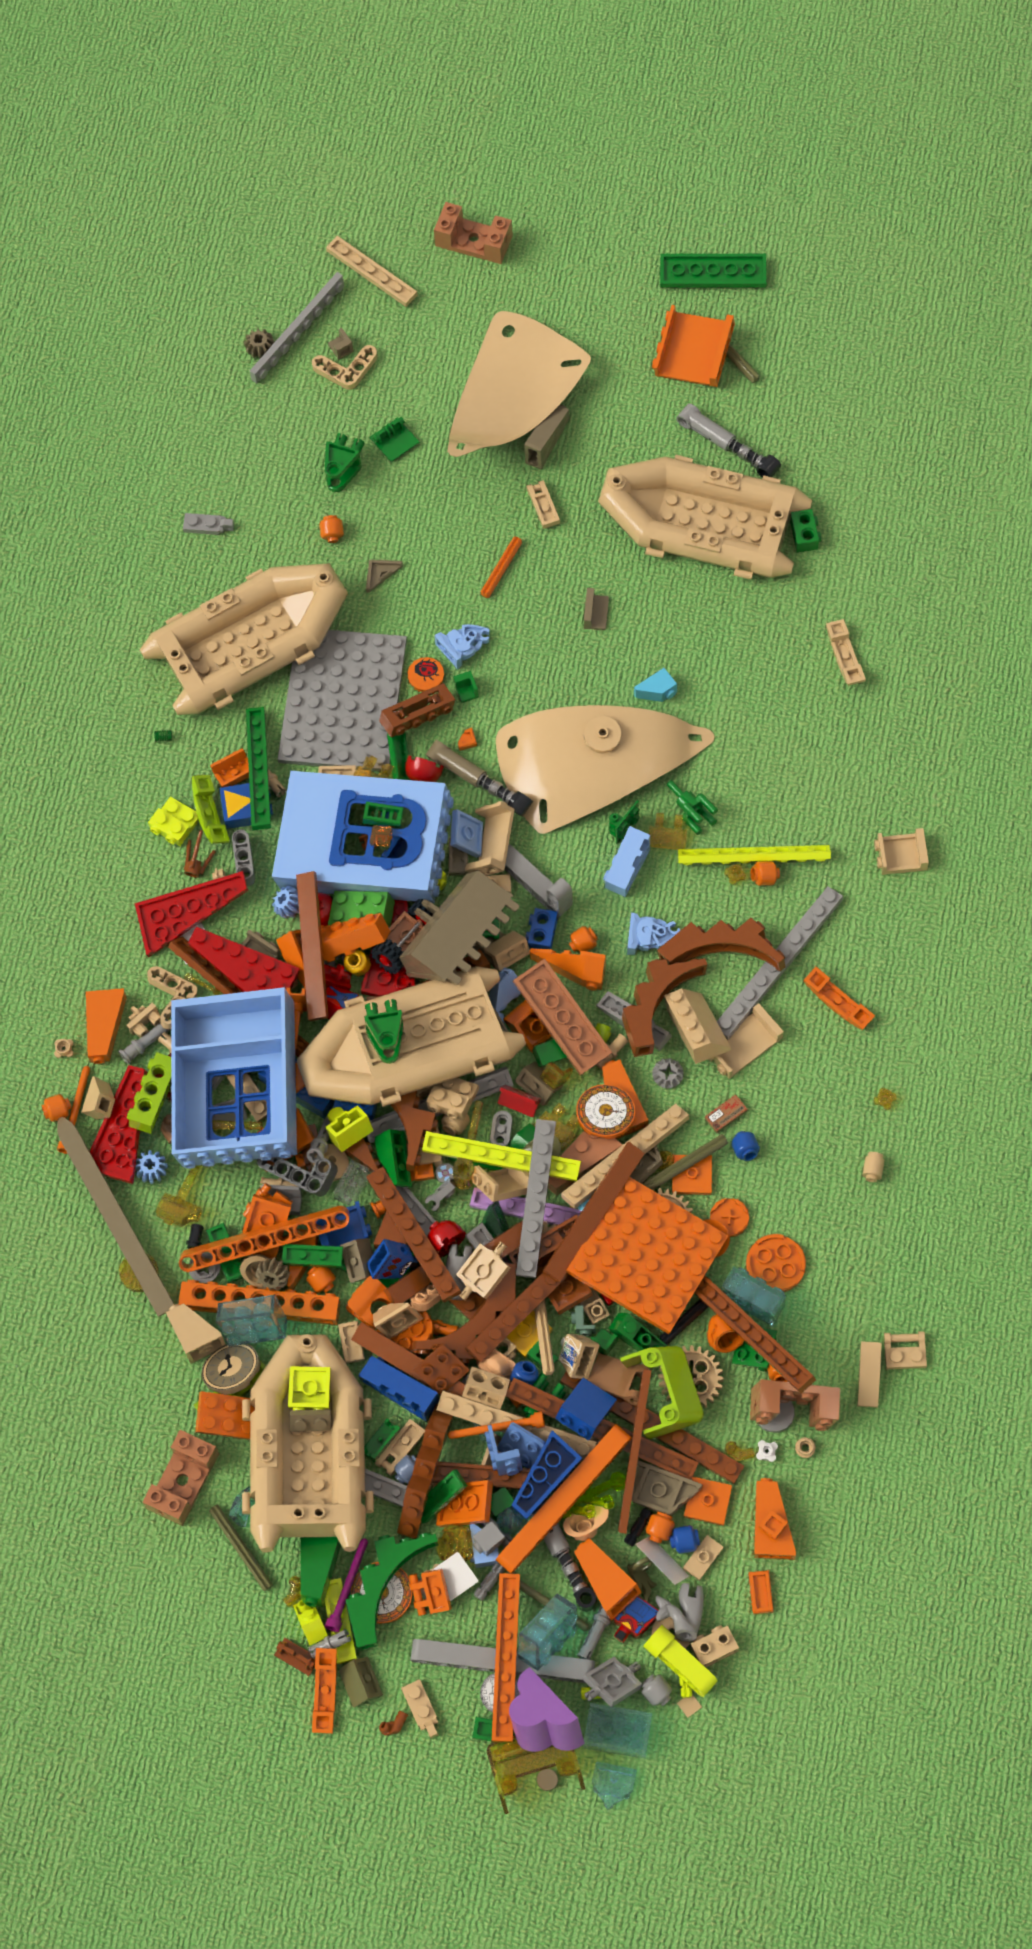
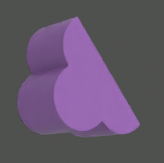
M530 1667L523 1671L517 1683L520 1695L511 1702L509 1707L510 1719L519 1746L527 1751L537 1752L545 1750L551 1745L557 1749L569 1751L585 1744L577 1716Z

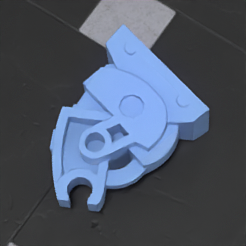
M462 625V629H454L448 632L447 635L442 632L434 635L435 645L458 670L462 666L463 660L472 657L482 647V644L489 643V637H483L485 634L489 635V629L478 625Z
M631 912L627 955H635L637 949L648 951L651 948H657L658 950L681 930L679 928L677 931L670 929L676 926L674 921L667 924L661 919L654 917L640 918L638 914Z

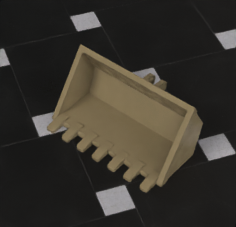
M477 870L467 873L439 908L424 899L422 905L433 915L431 917L419 908L414 911L418 917L426 922V925L399 957L406 969L407 976L443 982L448 979L458 985L462 979L453 972L455 968L458 967L466 973L469 972L471 966L463 960L466 954L474 960H478L481 954L472 948L477 942L484 948H488L491 943L482 934L486 930L494 936L499 934L500 929L492 924L493 920L496 918L506 924L510 917L501 910L505 906L514 912L518 910L519 905L511 899L513 895Z

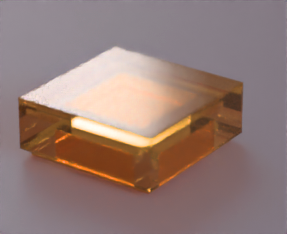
M373 825L370 845L389 847L393 831L392 827Z

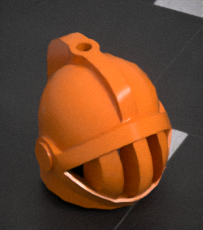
M717 1314L710 1319L707 1339L709 1345L714 1350L728 1353L743 1344L744 1340Z

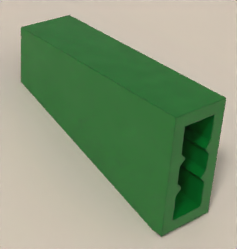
M300 1537L302 1601L310 1607H323L341 1544L337 1537Z

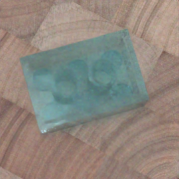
M733 1266L721 1288L742 1310L771 1326H774L785 1307L786 1295H784L781 1289L766 1285L765 1280L750 1276L749 1272L741 1267L736 1268Z
M276 1295L218 1303L216 1323L228 1347L285 1339L287 1318Z
M557 1593L519 1633L518 1658L537 1671L543 1665L546 1666L550 1662L552 1655L563 1648L564 1642L575 1635L577 1631L576 1620L578 1618L577 1606Z
M590 1703L584 1738L585 1744H583L584 1749L646 1759L652 1713L619 1707L611 1708L607 1705Z

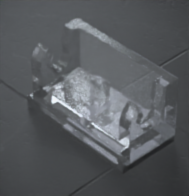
M351 1159L333 1191L334 1199L348 1206H354L368 1183L366 1176L371 1174L368 1171L369 1169Z

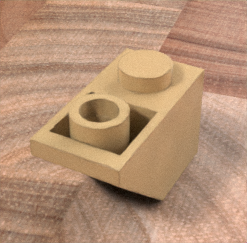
M93 1076L81 1112L96 1120L110 1118L115 1102L110 1084Z

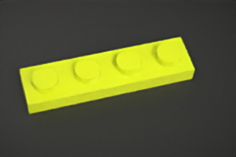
M341 1578L331 1580L325 1597L328 1618L330 1615H333L343 1588ZM345 1604L340 1617L342 1619L340 1632L346 1629L349 1633L347 1637L350 1636L351 1641L336 1648L337 1664L357 1659L347 1604ZM330 1631V1632H331V1636H333V1635L339 1633V1632H332V1631Z

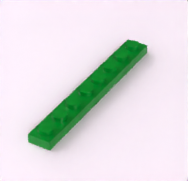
M265 708L246 709L251 826L252 831L271 829Z

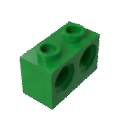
M812 509L791 512L790 524L796 553L818 550L819 542L822 540L820 531L817 532L816 526H818L817 515L814 516Z

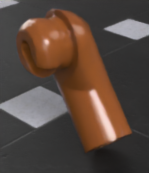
M398 1711L395 1720L387 1723L385 1721L379 1725V1730L383 1735L387 1736L399 1733L408 1714Z

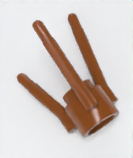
M202 830L199 831L192 859H190V839L187 844L186 861L183 870H185L184 873L187 876L198 878L199 874H204L205 868L216 853L213 850L202 866L201 862L196 860L203 833Z

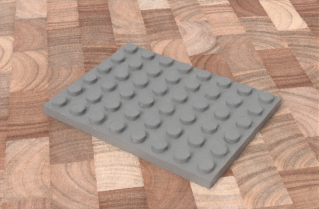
M329 630L321 646L313 651L314 658L301 665H298L296 661L292 662L278 763L308 766L356 765L361 770L389 772L390 752L386 730L379 722L382 710L399 702L407 636Z

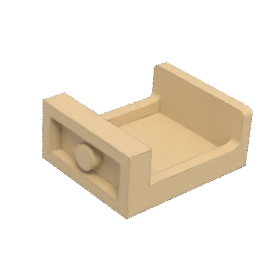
M923 828L916 829L914 834L882 837V833H878L877 840H874L875 851L879 852L877 867L881 868L882 875L928 869L929 861Z
M479 1165L474 1167L472 1182L492 1202L527 1194L529 1172L508 1168L485 1172Z

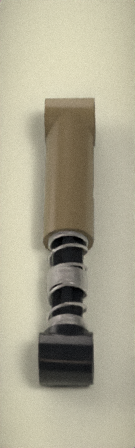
M436 739L425 754L429 759L444 766L477 788L482 786L483 790H488V793L494 797L501 798L508 806L514 808V812L521 817L525 815L533 803V800L523 793L509 791L500 782L490 779L486 771L455 753Z

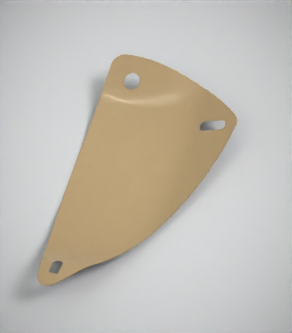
M508 311L496 313L489 325L459 401L450 431L448 453L451 456L459 457L480 448L511 442L530 432L545 420L572 391L591 361L590 355L572 341L532 318ZM507 325H511L515 329L511 337H504L502 334L503 328ZM578 359L582 361L577 366L561 367V363L564 361ZM458 443L465 444L463 450L456 449Z
M588 705L547 709L523 716L503 726L498 731L496 749L500 771L506 787L509 791H519L533 800L524 817L538 833L545 834L597 811L661 777L705 749L714 741L715 737L713 732L707 728L693 726L665 713L634 707ZM595 717H610L620 726L622 733L620 743L611 752H595L585 743V726ZM601 731L599 734L604 736L606 733ZM688 735H701L702 741H691ZM512 736H516L518 738L516 747L509 749L508 740ZM542 799H545L547 802L546 823H541L539 803Z

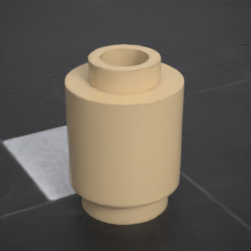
M869 1152L868 1156L865 1157L862 1176L866 1178V1181L877 1182V1180L882 1179L885 1162L883 1154Z

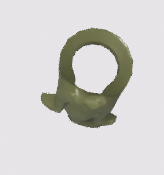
M648 1557L632 1565H627L630 1576L637 1583L640 1590L642 1589L644 1592V1600L646 1602L651 1594V1589L657 1586L646 1573L649 1567L653 1565V1562Z

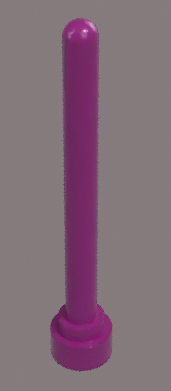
M362 1538L358 1545L334 1613L325 1622L324 1627L332 1632H340L342 1627V1619L340 1617L346 1604L345 1599H348L368 1545L366 1538Z

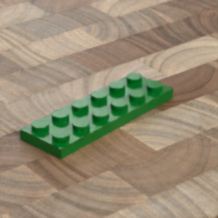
M766 253L660 254V288H766Z

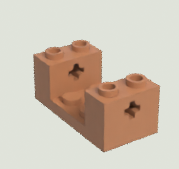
M445 202L434 228L435 246L502 264L513 237L512 220L495 215L491 226L463 219L462 206ZM471 237L478 238V240L474 242L470 241L469 239Z
M763 1379L751 1388L750 1420L756 1421V1424L766 1425L768 1422L770 1423L780 1413V1403H788L789 1401H796L798 1405H808L810 1403L809 1427H815V1430L826 1431L839 1420L840 1388L810 1385L801 1394L789 1382Z
M179 1430L170 1447L173 1455L157 1486L151 1484L142 1503L147 1510L183 1526L219 1456V1452L216 1446ZM180 1476H187V1484L181 1486L177 1483Z

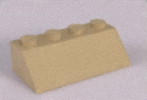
M681 988L664 995L666 1009L695 1064L731 1051V1047L702 993Z

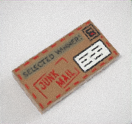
M735 1094L706 1115L705 1120L718 1133L747 1112L748 1109Z

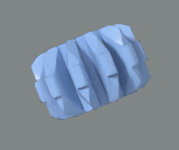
M287 886L282 887L280 892L277 891V896L273 898L275 902L272 904L274 912L283 918H294L296 913H299L297 889Z
M149 1150L148 1155L145 1156L144 1153H141L142 1159L137 1158L136 1176L138 1178L142 1177V1182L145 1183L149 1179L150 1184H153L154 1179L161 1181L160 1175L166 1176L165 1169L168 1168V1165L164 1163L166 1159L164 1156L160 1157L159 1152H155L153 1155L152 1151Z

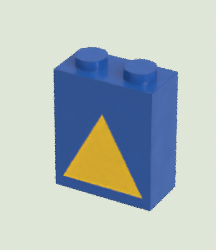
M249 783L219 788L226 829L250 826ZM270 804L271 815H273L272 804Z

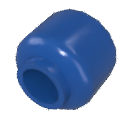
M738 1132L731 1142L732 1148L740 1160H753L760 1150L756 1137L751 1132Z
M520 1361L514 1366L510 1375V1381L512 1382L515 1377L533 1385L539 1376V1371L532 1362Z
M691 1525L675 1528L673 1536H670L671 1547L676 1548L679 1554L696 1551L697 1546L700 1545L698 1529H694Z

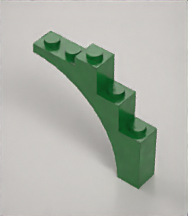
M423 1533L419 1535L420 1538L413 1540L410 1537L404 1538L397 1544L394 1536L390 1537V1535L380 1536L377 1541H374L380 1565L369 1564L364 1566V1569L360 1570L365 1594L355 1593L350 1595L349 1599H345L358 1651L378 1646L376 1630L377 1613L382 1595L394 1574L411 1558L427 1549L439 1546L436 1533Z

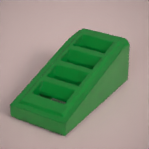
M366 801L363 824L401 826L404 807ZM371 811H375L374 816H370ZM378 812H382L381 818L378 817ZM386 812H390L389 819L385 818ZM394 812H397L396 820H393Z

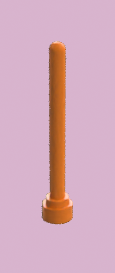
M84 1066L71 1109L69 1121L74 1126L89 1077V1066ZM59 1141L57 1151L68 1154L62 1142Z
M542 1411L534 1412V1415H530L529 1418L489 1424L492 1425L493 1432L507 1430L512 1422L521 1427L531 1425L537 1429L545 1427ZM483 1425L448 1432V1438L456 1439L485 1434L488 1431V1426Z

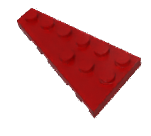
M241 871L135 903L147 957L149 958L170 944L171 941L179 938L249 891L244 872Z
M394 900L391 925L404 911L408 912L407 901ZM370 952L371 967L364 975L361 994L380 997L415 986L414 977L407 976L404 966L398 973L390 974L389 971H384L383 967H379V963L376 964V959L372 958L373 955Z
M199 927L195 928L188 941V945L195 952L209 961L216 970L223 973L242 992L284 987L285 989L292 988L300 973V968Z
M128 1065L114 1096L115 1102L110 1118L103 1120L90 1153L104 1177L133 1184L140 1130L129 1127L127 1114L130 1108H134L135 1094L137 1091H141L142 1077L144 1074L147 1075L148 1072L143 1068Z

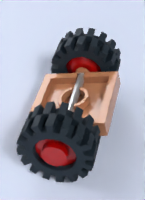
M418 899L408 912L404 911L389 927L391 932L386 941L376 945L371 950L372 958L376 959V964L379 963V967H383L384 971H389L390 974H396L402 969L404 965L399 957L426 925V922L418 917L414 911L419 908L431 917L433 915L422 905L423 899Z

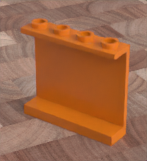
M671 305L670 311L666 313V326L662 327V340L657 345V358H654L652 362L655 376L718 387L735 326L734 315L727 314L725 320L676 312L675 305Z

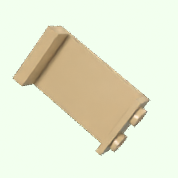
M499 801L495 804L475 809V813L486 818L482 836V852L478 861L466 864V872L471 873L478 870L487 876L504 871L515 810L508 806L507 803Z
M758 1003L753 1007L752 1014L744 1020L729 1040L726 1039L731 1047V1051L708 1060L714 1061L720 1074L726 1075L730 1079L783 1038L784 1031Z

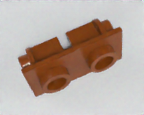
M284 1638L282 1642L280 1641L274 1656L310 1676L315 1668V1659L312 1658L311 1653L287 1638Z

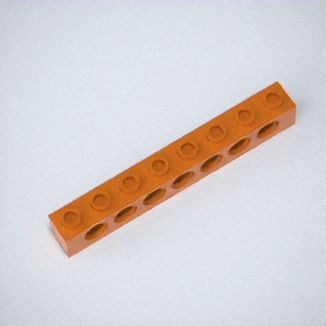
M187 1280V1282L182 1281L178 1304L184 1303L193 1311L338 1325L341 1302L339 1297L332 1293L317 1295L316 1292L312 1291L297 1293L296 1290L286 1289L285 1291L272 1289L270 1291L268 1287L264 1290L252 1285H247L244 1288L232 1283L224 1286L212 1281L204 1284L199 1283L197 1280ZM205 1292L206 1296L203 1299H197V1294ZM219 1294L226 1295L222 1301H217L216 1297ZM244 1296L245 1300L242 1303L235 1302L236 1298ZM258 1298L265 1299L261 1305H256L255 1301ZM278 1300L285 1301L281 1307H276L275 1302ZM297 1302L304 1303V1306L302 1308H294V1305ZM317 1304L324 1305L320 1311L314 1310V1307Z

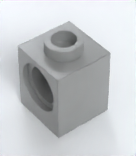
M492 1521L473 1536L475 1542L473 1546L480 1554L483 1552L486 1556L506 1541L505 1536Z

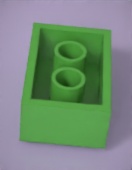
M334 891L328 925L338 921H348L354 917L361 918L371 913H381L388 927H390L395 901L388 892Z

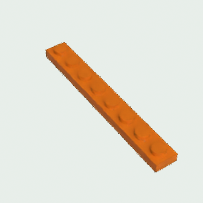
M499 1573L492 1742L513 1743V1726L509 1715V1707L515 1699L520 1574Z

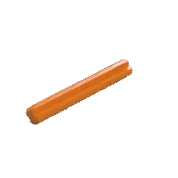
M516 536L512 538L481 590L483 597L489 598L520 548L522 544L520 538Z

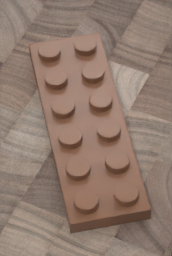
M545 958L513 980L515 986L580 1076L612 1054L610 1048Z

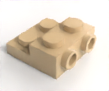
M460 1078L439 1083L437 1086L434 1085L426 1100L427 1107L436 1114L442 1113L451 1119L464 1121L479 1090V1085Z

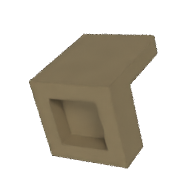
M342 328L338 329L339 337L328 342V346L338 360L354 352L352 341Z

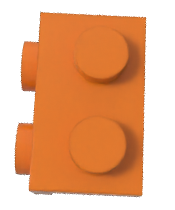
M243 748L210 765L214 777L221 787L234 786L249 778L248 758Z

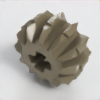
M257 328L256 332L251 330L250 335H246V340L244 341L246 352L251 354L253 358L256 356L261 358L274 344L272 334L267 333L266 329L260 331L259 328Z
M267 1257L257 1267L255 1277L258 1279L257 1283H262L263 1288L268 1287L270 1291L272 1289L278 1291L281 1287L284 1288L290 1276L288 1265H283V1260L277 1261L275 1257L271 1260Z

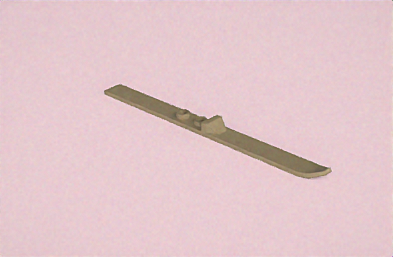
M59 1118L57 1125L59 1139L157 1316L164 1315L171 1306L175 1305L79 1131L66 1118Z

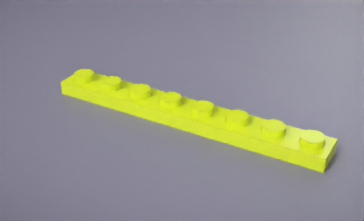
M830 845L678 849V863L683 865H692L693 863L708 865L712 864V862H720L722 864L740 862L746 864L750 861L787 862L788 860L805 862L813 859L816 861L831 859Z
M426 1131L422 1152L524 1172L530 1171L532 1151ZM552 1156L549 1176L576 1182L581 1161Z

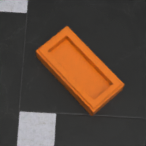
M769 1570L748 1572L752 1613H773Z

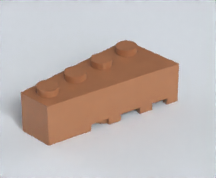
M583 1131L560 1157L581 1161L578 1175L579 1180L623 1144L616 1138L605 1139L592 1134L589 1135ZM549 1176L548 1189L557 1196L575 1181Z

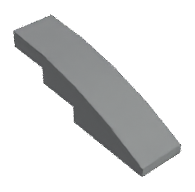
M608 991L596 1006L624 1027L622 1021L623 1008L631 1004ZM652 1020L654 1048L660 1051L672 1036L668 1031L657 1026L654 1020Z

